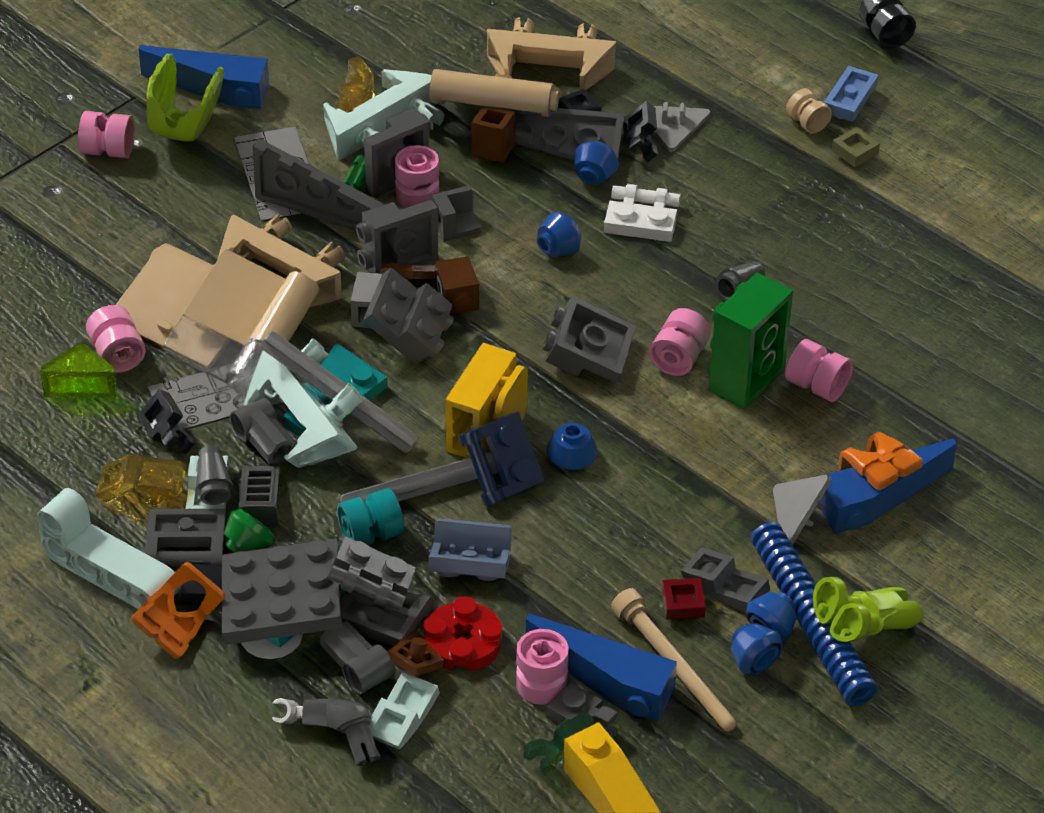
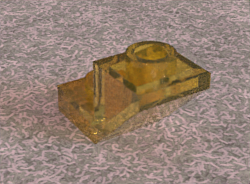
M360 56L348 59V74L345 75L346 83L338 85L339 99L335 102L336 110L341 109L347 113L375 97L373 72Z
M127 454L102 466L95 496L104 503H108L133 491L152 507H155L181 494L187 465L182 461Z

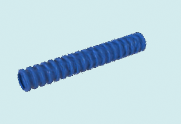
M777 522L762 524L752 533L751 543L780 592L789 596L795 603L796 609L794 611L797 615V621L801 624L814 650L817 651V655L838 687L840 694L843 696L846 704L850 706H859L868 702L877 692L875 681L872 680V676L867 671L858 653H856L854 646L850 642L838 641L832 637L830 633L832 622L822 624L818 621L813 606V591L816 583H814L807 568L803 565L801 558L798 557L796 550L793 548L790 540H788L786 533L783 532L781 525Z

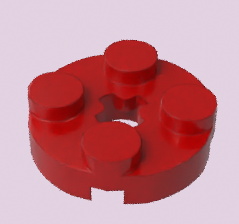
M464 596L457 598L454 603H449L436 609L425 620L424 639L444 659L443 668L454 670V665L459 667L467 666V671H473L489 665L499 655L502 641V624L497 615L489 608L477 604L471 597ZM462 632L470 634V639L465 637L456 639L455 637L456 634Z

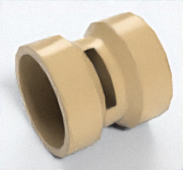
M808 88L795 92L786 105L787 114L795 121H800L801 127L810 134H815L824 129L832 117L831 108L823 101H818L817 95Z

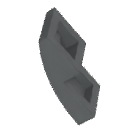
M703 547L699 549L681 570L682 577L685 579L701 578L704 593L745 613L749 601L771 591L769 579L736 569L734 557Z

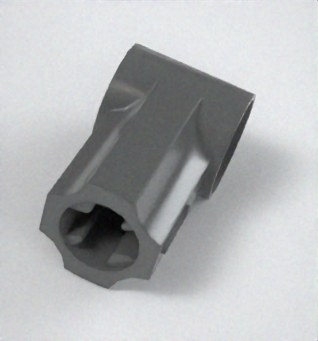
M261 398L230 413L232 427L242 442L250 441L268 464L282 466L288 463L284 456L288 455L296 446V442L279 424L276 411L267 398Z
M348 621L342 622L343 628L326 630L320 636L321 647L342 668L347 683L355 693L361 695L395 675V666L388 652L378 644L372 647Z

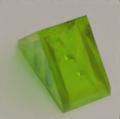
M82 341L41 366L40 374L44 398H117L114 366Z

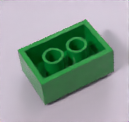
M756 272L747 282L740 283L729 299L717 305L712 315L714 328L710 341L712 355L708 368V374H710L709 391L746 409L785 370L793 298L792 289Z

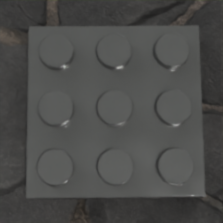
M337 538L222 555V591L225 593V598L222 601V636L224 644L229 645L343 628L341 585L327 579L339 550Z

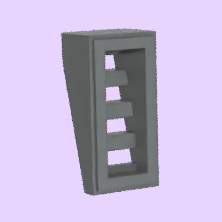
M242 466L238 509L245 510L264 526H278L280 466ZM251 484H270V485H251Z

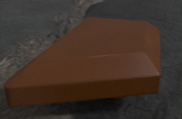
M388 264L381 269V274H383L390 268H393L409 282L410 279H435V265Z
M412 631L388 651L394 666L413 678L443 667L444 659L417 631Z

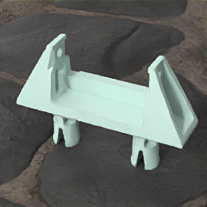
M384 69L381 71L382 87L387 90L354 108L353 111L347 113L341 109L336 110L329 103H324V120L337 159L340 161L363 148L364 138L386 129L387 118L413 107L421 114L423 113L427 116L431 124V130H433V123L440 126L444 119V113L434 107L438 103L430 102L429 99L432 75Z
M314 338L301 350L318 364L329 356L324 351V347ZM262 351L244 405L246 406L261 398H267L270 402H275L281 398L300 424L307 428L298 438L297 445L284 458L297 468L346 454L358 448L342 428V421L346 415H349L365 400V398L359 395L360 392L350 383H347L333 398V401L325 406L305 380L265 351Z

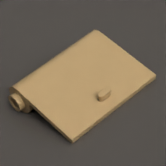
M440 69L433 70L429 89L430 102L444 104L445 101L537 112L545 117H549L551 111H557L559 98L562 97V91L553 83L512 79V76L503 74L488 76Z
M165 243L153 250L149 261L116 305L127 309L141 338L209 371L230 341L217 334L215 337H212L195 328V323L183 318V313L214 265Z

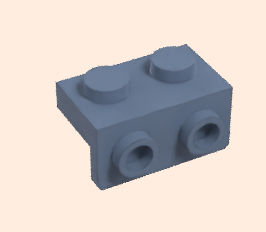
M438 518L435 522L434 543L429 555L428 571L438 572V574L445 577H456L460 574L475 575L478 579L485 581L505 578L510 563L512 527L503 524Z

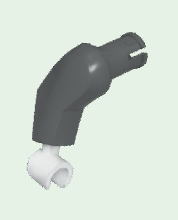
M283 698L273 701L275 704L287 706L285 717H272L275 722L291 724L297 721L298 718H302L303 725L328 727L345 733L356 766L367 764L362 750L363 747L366 748L371 763L381 757L369 728L373 716L365 705L336 698L305 699L303 706H299L293 700Z

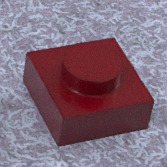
M701 578L662 580L661 591L666 620L705 617L706 605Z

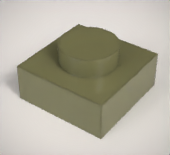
M858 127L834 139L832 142V151L853 167H857L879 154L880 143Z

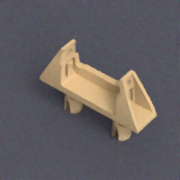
M520 17L514 21L513 31L487 29V57L497 74L511 75L516 62L580 68V90H587L615 69L616 41L596 39L598 30L593 24H591L588 33H584V23L580 24L577 29V37L532 33L534 29L533 21L528 18L524 27H520Z
M234 214L231 216L218 259L226 248L247 260L255 258L287 276L293 271L307 275L317 283L320 289L310 307L342 298L341 272L333 268L345 259V253L340 245L333 249V242H330L315 257H312L281 240L292 229L291 223L286 217L280 221V215L276 214L260 229Z

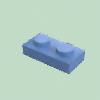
M848 66L824 101L831 108L832 116L854 122L877 87L879 75Z

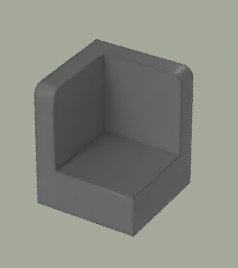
M470 186L432 194V201L438 208V232L443 242L481 232V224L473 211V191Z

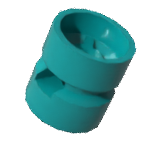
M390 488L369 493L366 501L356 497L337 503V517L343 537L345 536L371 545L374 543L375 537L384 541L404 534L402 511L394 492Z

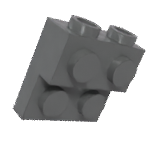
M415 107L387 118L385 130L364 138L366 191L373 198L395 189V157L401 149L415 145L429 147L430 121L425 114H421Z
M432 200L401 210L392 202L362 212V223L356 225V231L359 240L363 244V249L357 251L358 261L363 270L381 274V269L388 264L425 265L438 260V208Z
M390 268L382 274L363 322L414 364H418L428 356L430 358L435 357L443 348L444 341L440 336L454 321V317L449 314L453 304L427 283L417 289L393 268Z
M571 296L565 308L558 306L552 317L550 325L555 327L556 330H550L542 346V350L548 352L545 362L577 377L584 368L616 383L622 373L636 326Z

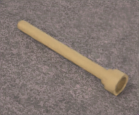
M629 588L619 593L612 601V611L622 622L634 624L660 656L677 661L676 675L724 731H732L736 727L734 717L646 615V602L634 588Z

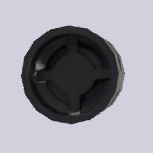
M863 0L861 3L859 16L883 47L897 48L908 42L914 35L916 21L900 0Z

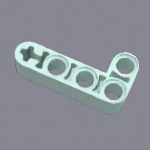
M64 488L37 513L41 546L51 560L137 609L175 573L167 565L91 524L87 503L73 489ZM181 586L174 590V595L181 589Z

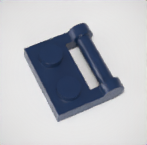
M519 411L511 412L458 435L461 445L467 448L481 485L483 494L480 496L484 506L495 504L506 497L544 482ZM483 438H486L503 484L499 487L496 485L480 442Z

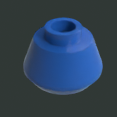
M589 141L580 144L576 148L575 172L584 183L589 185L601 184L616 173L619 162L615 152L608 145L598 141Z
M550 213L537 232L538 247L543 253L552 257L574 255L580 248L582 239L579 227L565 213Z
M567 423L560 426L547 445V455L551 462L564 470H581L593 463L597 457V445L590 431L585 426L577 423Z
M768 592L747 603L746 617L751 625L758 623L777 631L782 636V642L789 639L797 619L796 612L794 611L796 605L789 596L782 592L777 594Z
M758 623L752 625L745 624L738 628L732 636L731 651L739 670L743 674L757 675L765 671L778 659L783 648L782 636L777 631Z

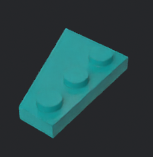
M338 343L333 346L328 353L329 356L321 363V366L340 380L354 386L369 401L388 388L387 376ZM309 384L325 406L332 402L331 399ZM288 409L284 415V426L300 437L307 428L301 425L290 409Z

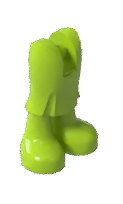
M824 577L818 581L813 591V606L816 617L822 624L832 622L830 633L838 641H856L862 639L866 634L876 635L882 630L908 629L919 624L924 617L921 606L916 601H907L908 592L901 587H888L866 592L855 591L852 596H848L847 587L843 580L839 577Z

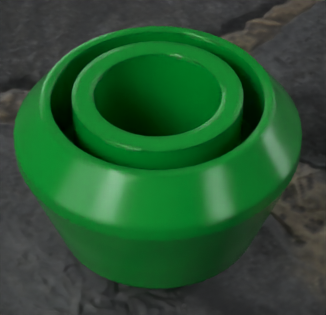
M243 509L231 512L224 534L229 538L225 545L234 553L266 549L273 545V533L255 517Z

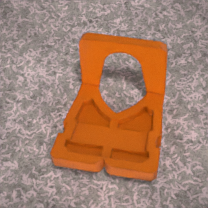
M878 431L869 437L865 451L853 449L852 447L841 451L838 471L854 467L861 476L864 475L867 478V482L876 490H882L898 481V476L905 477L922 468V458L913 450L905 449L906 445Z
M186 562L130 619L148 637L155 638V642L174 659H179L190 646L188 643L194 639L205 618L223 601L225 593L191 563ZM190 580L200 583L206 591V596L199 609L192 612H177L174 604V590Z

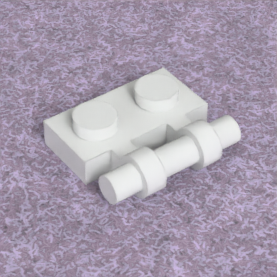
M627 184L626 187L613 185L611 199L624 201H609L604 221V233L672 242L677 220V209L666 208V206L679 208L681 194L669 193L668 189L657 188L656 191L638 189V186L633 184ZM636 202L648 203V204H654V206L641 205V204H635V203H636Z

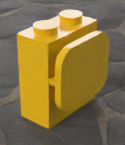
M482 343L445 399L446 452L468 459L470 458L466 446L461 445L458 437L459 434L511 412L519 411L523 420L528 403V368L522 365L516 366L517 353ZM483 438L480 442L484 453H486L489 446L486 438Z

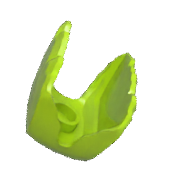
M166 54L162 61L157 64L156 69L149 78L147 89L148 128L155 134L169 139L191 142L198 138L212 117L223 83L224 68L218 67L217 72H215L209 85L206 87L202 103L195 109L185 113L175 107L177 84L176 60L173 54Z

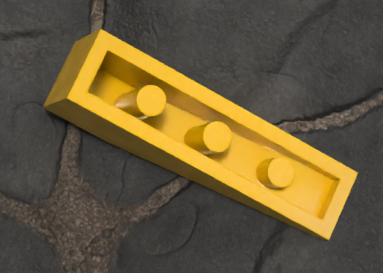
M599 722L564 739L563 770L598 813H661L622 749Z

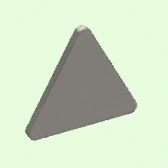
M664 102L663 106H654L656 108L657 130L654 131V134L668 151L673 152L710 117V110L686 108L684 103H681L680 107H668V102Z
M821 475L779 483L774 486L773 494L778 523L792 545L805 525L813 526V522L809 517L814 509H823V505L819 501L829 487L831 477Z

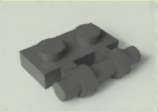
M344 536L327 579L340 584V589L352 593L354 590L374 599L373 603L383 608L385 605L400 610L405 601V595L409 589L416 567L407 564L398 557H391L375 550L361 541H355Z

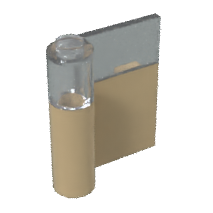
M225 248L163 344L161 351L228 384L235 393L246 396L263 351L261 349L263 340L273 331L289 342L320 292L319 286L313 279L300 272H290L285 279Z

